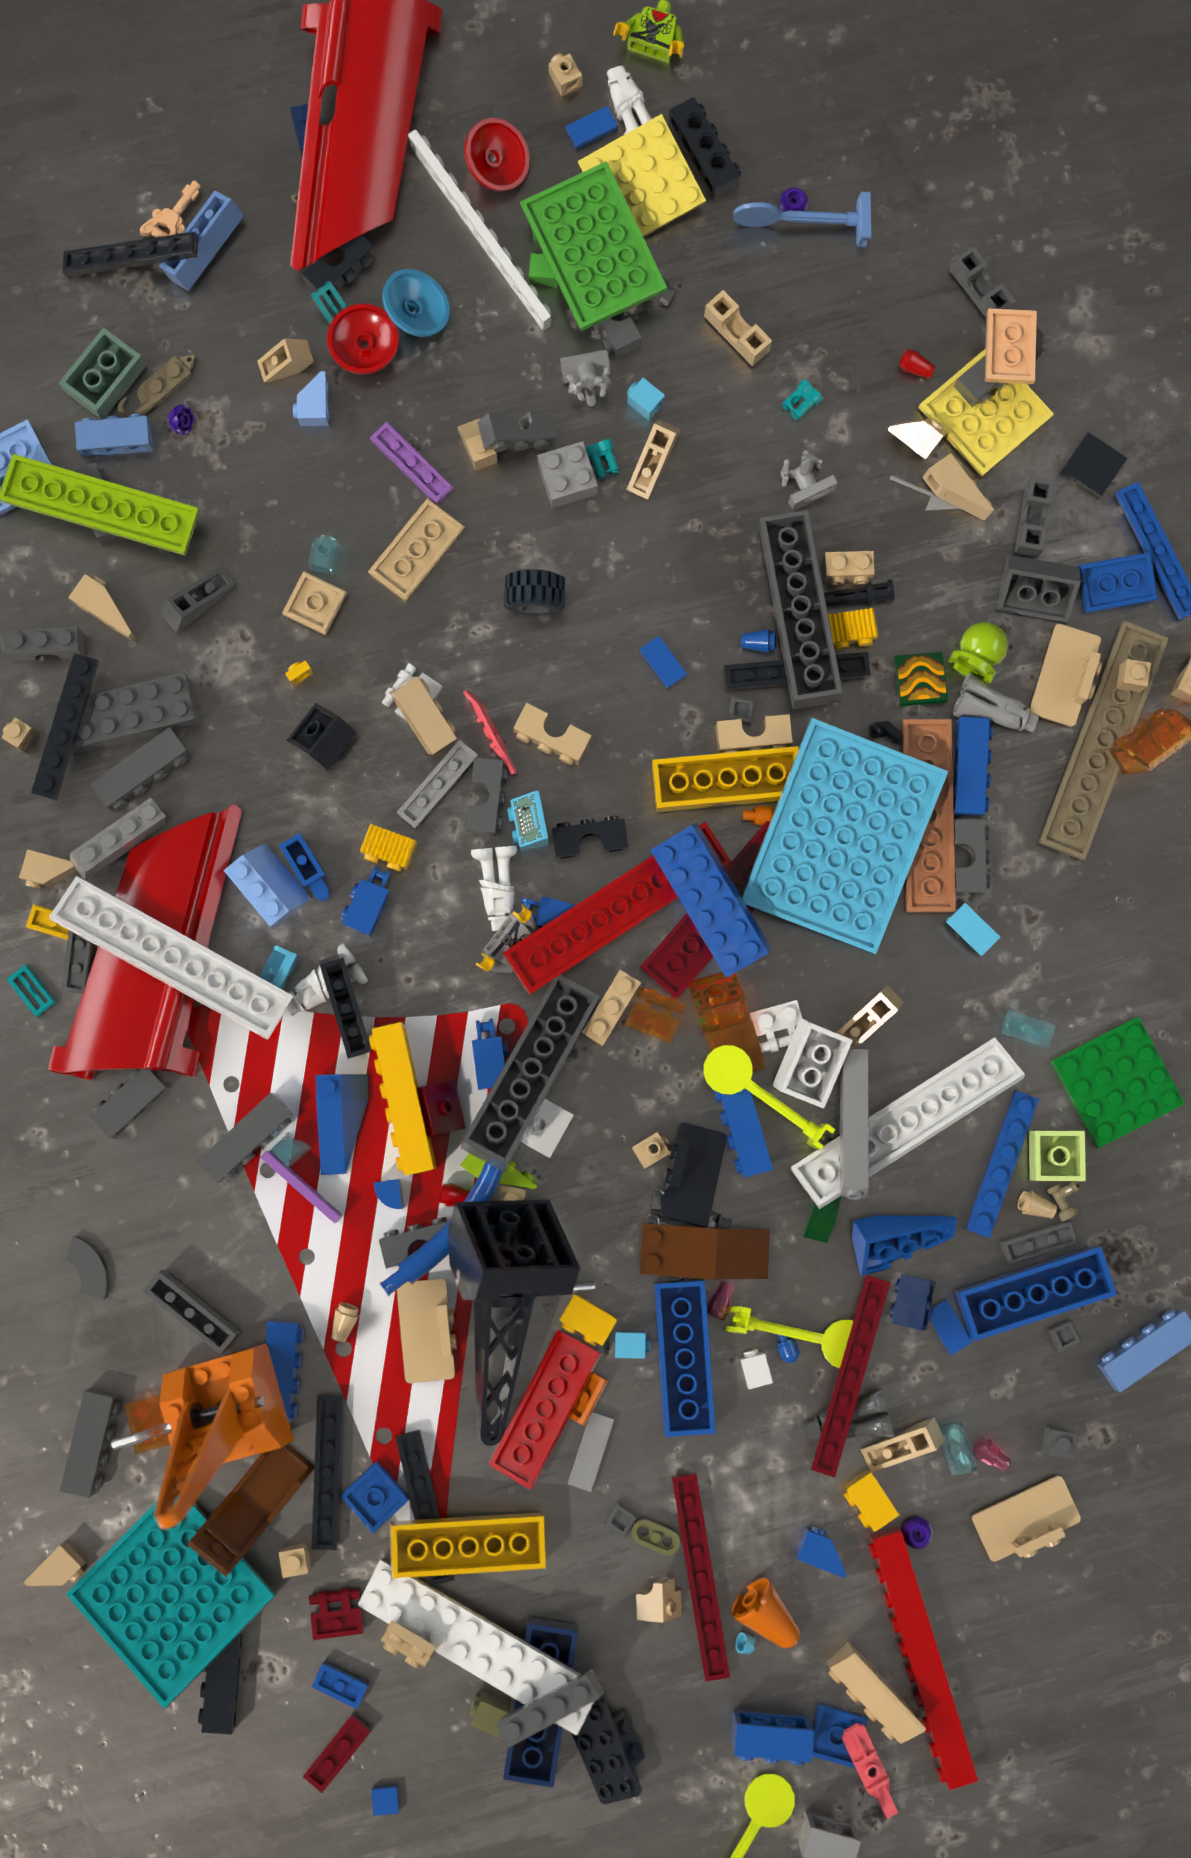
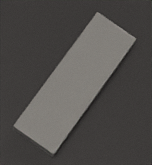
M592 1412L583 1432L567 1482L568 1485L589 1492L592 1491L614 1418Z

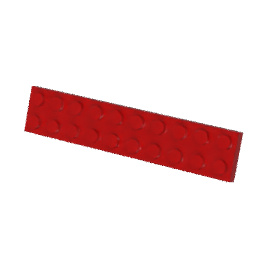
M706 821L699 825L723 867L730 864V858ZM651 856L502 954L528 994H531L678 898L655 857Z

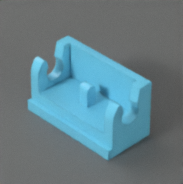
M965 902L946 921L981 956L1000 938Z
M275 945L260 978L284 990L299 960L298 955Z

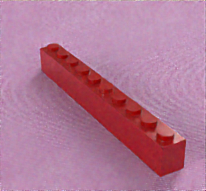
M896 1527L870 1535L871 1543L868 1544V1549L872 1559L876 1558L879 1568L875 1569L879 1583H884L886 1593H883L887 1609L892 1608L894 1617L890 1618L895 1634L899 1633L902 1642L898 1643L902 1658L907 1657L909 1667L905 1668L910 1683L914 1682L917 1692H914L913 1695L917 1707H922L925 1717H922L921 1721L926 1727L925 1733L930 1732L932 1742L928 1743L933 1758H938L940 1767L936 1768L939 1780L947 1785L949 1791L978 1782L902 1531Z

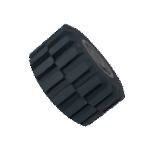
M526 569L514 571L505 576L504 607L507 610L532 616L551 615L564 610L565 578L562 575L547 570Z

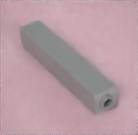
M849 1048L840 1070V1196L857 1200L862 1197L865 1198L869 1188L868 1050Z

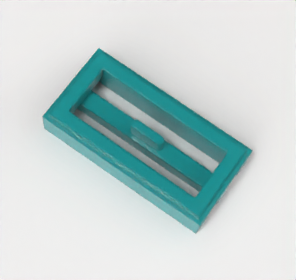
M331 281L325 283L326 285L318 288V291L313 292L310 296L330 324L333 318L319 297L322 295L335 316L339 311L326 291L330 290L342 310L347 305Z
M27 964L23 965L6 979L37 1018L44 1011L46 1012L50 1009L49 1007L57 1003ZM26 972L48 1002L45 1003L22 973ZM17 977L41 1006L39 1009L36 1008L15 981Z

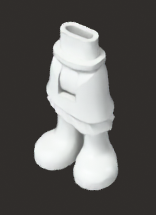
M623 65L609 69L607 71L609 77L608 85L615 113L619 121L624 120L626 126L625 134L639 127L632 114L634 111H636L641 125L652 118L644 106L643 92L632 79L631 73L626 72Z
M517 846L495 848L499 872L498 883L495 882L493 848L471 850L472 857L479 860L482 866L484 880H479L482 885L480 889L483 894L485 909L489 916L488 920H491L492 931H498L508 916L513 913L515 892L513 891L514 886H511L509 864L510 858L517 852Z
M344 943L338 946V955L343 954L346 967L356 962V959ZM358 963L348 970L351 983L365 984L369 981ZM320 965L317 970L314 969L293 990L289 991L293 995V999L287 1008L291 1016L300 1011L304 1013L306 1009L316 1007L321 1003L328 1002L327 1000L330 999Z

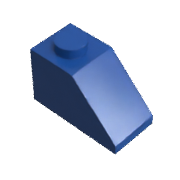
M813 1525L812 1529L805 1527L795 1553L797 1560L845 1579V1569L829 1535H826L827 1530Z

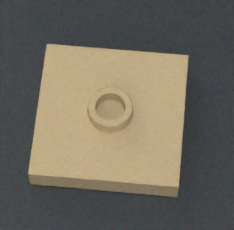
M303 571L282 615L326 636L347 596V592Z

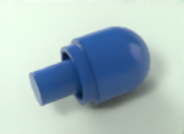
M777 1334L779 1338L777 1349L781 1359L786 1363H794L800 1355L796 1341L791 1337Z

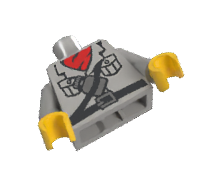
M521 904L522 911L517 914L514 911L513 915L510 914L484 947V952L481 953L484 960L481 963L476 962V965L484 971L514 972L502 953L538 930L536 921L532 917V912L524 904Z

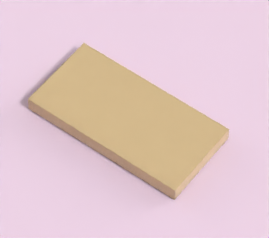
M427 498L370 568L368 573L403 601L407 602L463 533L465 526Z

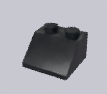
M315 703L286 741L328 771L337 762L343 750L351 744L357 732L338 715Z

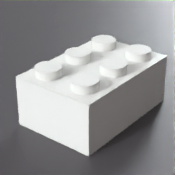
M800 1018L772 1086L783 1093L824 1109L853 1040Z

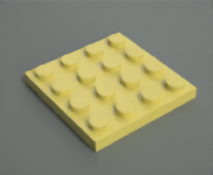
M662 114L578 161L582 172L607 161L643 237L706 203Z
M986 349L918 407L931 421L936 419L944 425L943 430L947 432L945 438L981 477L1054 415L1027 384L1008 383L1001 390L996 388L991 392L992 396L983 405L978 403L972 408L954 388V385L963 373L986 356Z

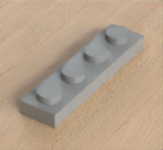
M459 740L396 813L416 830L474 763V757H479L478 754Z

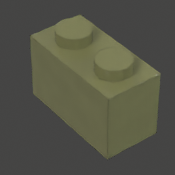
M483 1688L481 1695H475L470 1707L471 1726L499 1738L501 1733L496 1723L503 1716L509 1714L511 1700Z

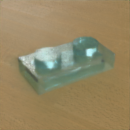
M1007 1010L1000 1034L1048 1049L1056 1025Z
M962 1421L939 1425L945 1440L942 1446L952 1476L973 1473L978 1470Z

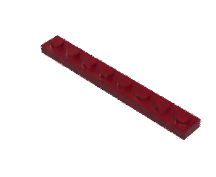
M866 1275L811 1471L833 1478L836 1477L891 1282Z
M695 1472L671 1476L705 1682L730 1678L697 1474Z

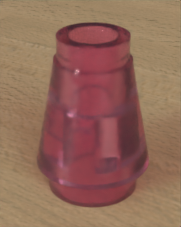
M721 1281L720 1286H718L707 1304L708 1315L725 1321L726 1316L730 1315L735 1288L733 1285Z
M982 1437L973 1447L972 1454L976 1456V1460L1002 1472L1006 1471L1011 1464V1459L991 1439Z

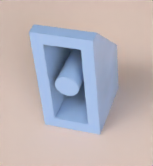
M320 371L297 394V403L293 404V417L298 419L300 426H329L328 378L325 371Z

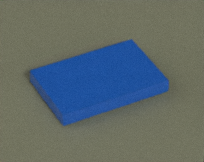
M1151 552L1077 566L1080 569V587L1085 613L1158 600Z

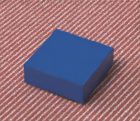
M398 1786L372 1787L373 1816L399 1814Z

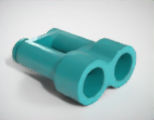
M803 379L797 385V389L781 405L785 410H790L792 417L798 421L813 405L817 406L823 400V397L806 379ZM802 397L805 401L797 409H794L792 406Z
M605 439L585 447L598 480L607 477V474L611 473L613 475L620 472L613 453L614 446L611 439ZM604 456L609 467L608 470H604L600 459Z

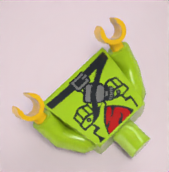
M660 0L656 9L648 6L644 7L641 13L635 14L625 23H616L613 36L621 35L623 41H626L628 36L627 50L667 63L670 62L672 54H679L680 58H683L684 38L681 27L676 24V16L669 14L672 7L669 2Z

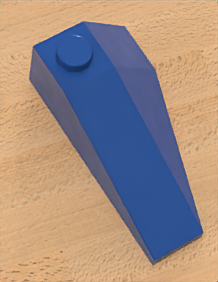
M368 1074L316 1075L321 1175L347 1173L355 1141L369 1100Z
M875 1215L854 1220L852 1242L860 1275L884 1271L892 1267L890 1263L902 1257L904 1260L912 1257L913 1252L921 1248L928 1250L953 1238L957 1223L956 1217Z

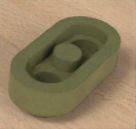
M641 1518L632 1526V1537L639 1545L667 1556L676 1553L680 1547V1539L677 1532L647 1518ZM647 1527L649 1529L648 1534H640V1528ZM670 1537L672 1539L671 1544H663V1538Z

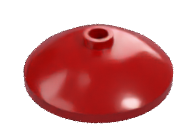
M487 118L475 124L468 132L464 145L465 160L471 174L481 185L493 191L503 192L515 188L524 180L529 169V150L525 139L515 126L503 119Z
M355 304L346 307L333 318L327 333V344L332 358L340 367L355 374H371L385 368L393 360L398 350L399 334L396 324L390 319L385 310L371 304ZM366 342L369 345L366 348H362L361 344Z

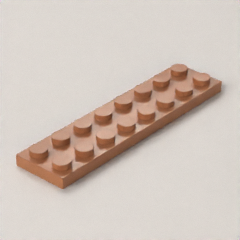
M903 719L902 753L948 771L905 880L906 913L956 912L952 719Z

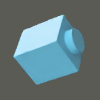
M642 378L638 383L634 382L627 391V404L648 421L664 404L665 395L645 378Z
M615 1330V1358L645 1359V1352H650V1337H646L645 1331Z

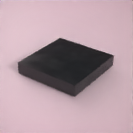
M1088 432L1060 473L1098 498H1101L1128 458Z

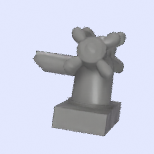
M607 350L560 358L563 382L569 383L568 392L570 394L577 395L578 399L583 401L585 397L581 389L585 388L586 401L591 407L596 404L595 386H601L600 397L606 395V389L611 386L610 377L608 376L610 375Z
M808 450L803 451L802 454L804 456L801 458V465L796 469L789 468V459H785L781 470L782 486L787 487L788 478H795L801 490L790 495L788 503L792 511L835 491L837 486L834 475L819 482L816 480L811 470L814 467L820 471L823 460L810 454Z

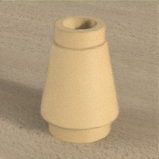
M1033 1191L1022 1192L1018 1200V1209L1026 1215L1052 1219L1057 1211L1055 1204H1052Z
M340 1303L339 1307L335 1309L332 1338L334 1340L346 1342L359 1317L358 1307L348 1303Z

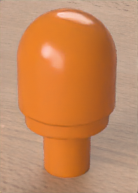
M757 806L753 808V811L743 810L742 819L752 820L753 824L764 825L766 821L771 822L775 810L770 806Z

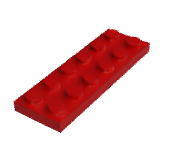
M557 1330L488 1465L529 1490H533L602 1353L567 1333Z

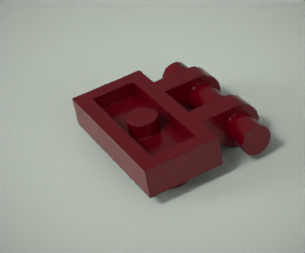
M347 1587L341 1588V1591L327 1593V1590L319 1591L318 1594L309 1595V1605L319 1604L320 1608L319 1612H312L310 1614L313 1640L364 1633L362 1608L359 1606L351 1607V1600L360 1599V1589L350 1590ZM342 1601L341 1609L329 1610L328 1603Z

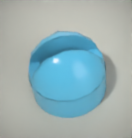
M739 1633L735 1641L737 1652L740 1654L753 1653L756 1650L755 1643H757V1640L752 1634Z

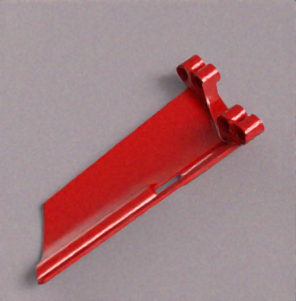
M330 0L329 3L306 4L303 6L300 32L302 30L305 33L316 35L290 264L295 270L299 271L312 265L317 259H321L322 256L393 220L426 34H439V36L441 34L443 9L427 0ZM334 84L337 87L334 118L329 124L322 125L319 122L322 93L328 85Z
M234 804L224 811L218 813L210 812L171 828L130 849L115 897L208 948L226 877L224 870L229 865L242 810ZM98 946L66 1047H53L48 1071L72 1075L86 1080H93L96 1070L110 1069L162 1070L195 1077L201 1052L182 1047L194 999Z

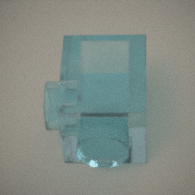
M322 535L321 538H313L308 566L311 571L334 575L340 546L338 541H335V538Z

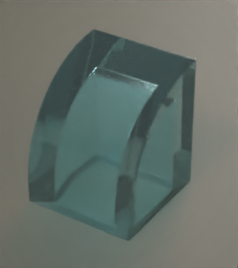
M285 1140L276 1144L271 1150L287 1168H291L313 1147L301 1140Z

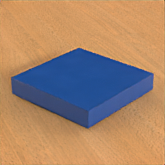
M378 1460L340 1495L342 1500L372 1534L410 1500L409 1495Z
M818 1702L812 1725L814 1729L812 1757L855 1768L842 1740V1735L847 1728L856 1723L862 1724L866 1728L868 1717Z

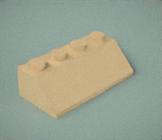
M849 1641L827 1661L831 1669L828 1674L837 1684L842 1681L847 1686L846 1693L855 1703L859 1700L866 1707L863 1711L873 1722L878 1719L883 1725L881 1730L891 1741L895 1738L902 1744L926 1730L916 1712Z

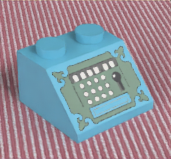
M539 790L510 800L512 807H507L509 821H515L516 830L512 831L514 846L519 845L520 851L548 846L549 841Z

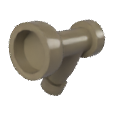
M1077 1181L1064 1187L1058 1183L1047 1189L1048 1194H1052L1061 1210L1059 1218L1062 1222L1079 1213L1078 1209L1073 1205L1070 1206L1065 1198L1073 1192L1081 1190V1186Z

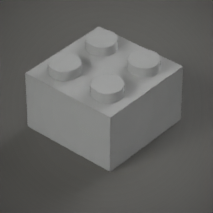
M583 441L537 455L538 467L552 508L597 495L598 486Z
M805 1811L798 1839L803 1858H857L861 1840L854 1825Z

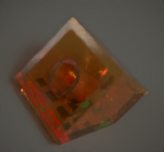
M723 972L693 980L688 986L703 1034L750 1021L746 998L736 973L727 978Z

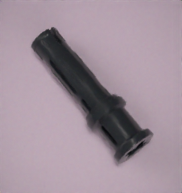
M892 579L887 580L885 583L872 584L868 582L865 584V587L824 593L826 607L864 601L874 604L875 601L889 599L894 601L895 599Z

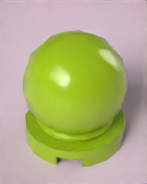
M977 622L971 625L962 635L960 650H955L948 662H954L953 668L966 677L968 673H971L983 679L982 681L986 684H990L996 675L993 667L998 666L1007 654L1009 644L1006 633L996 624Z

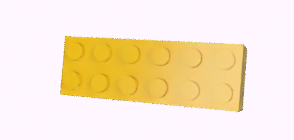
M799 747L652 760V775L656 812L779 801Z
M402 1022L373 1028V1035H369L372 1050L377 1051L378 1059H375L374 1062L377 1074L382 1075L384 1082L380 1084L382 1098L388 1100L389 1108H385L388 1123H393L394 1132L390 1134L393 1147H398L400 1156L396 1157L399 1172L403 1171L404 1176L437 1169L430 1136H427L417 1092L419 1085L406 1027Z
M540 1512L391 1521V1575L393 1578L546 1568L544 1516Z

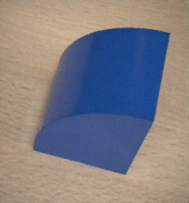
M400 1179L374 1183L375 1193L384 1205L393 1209H404Z

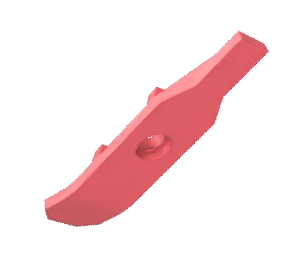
M465 690L463 693L471 701L478 716V723L485 725L483 730L487 738L493 740V743L490 744L491 748L505 762L511 774H517L518 772L508 755L506 746L487 708L475 694Z
M856 1723L844 1731L842 1740L866 1791L878 1799L888 1819L898 1813L889 1793L890 1779L869 1738L865 1726ZM872 1767H875V1768H876L875 1774L872 1775V1776H869V1775H868L869 1769L872 1768Z

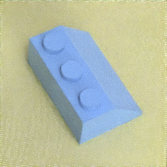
M266 843L243 854L224 870L257 912L274 930L312 899Z

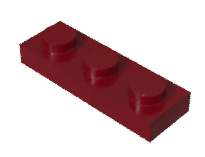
M352 1713L302 1777L323 1793L372 1729Z

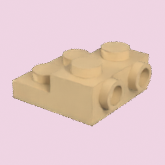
M391 1620L381 1639V1642L385 1643L383 1649L395 1656L398 1652L407 1657L405 1662L416 1669L420 1665L426 1666L436 1647Z

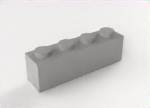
M149 798L70 853V862L86 881L165 826L166 816L152 798Z

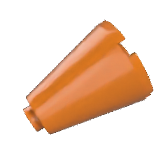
M764 1577L750 1583L747 1586L749 1591L744 1596L740 1593L736 1598L731 1610L732 1615L738 1622L783 1649L795 1646L799 1641L800 1630L772 1583Z

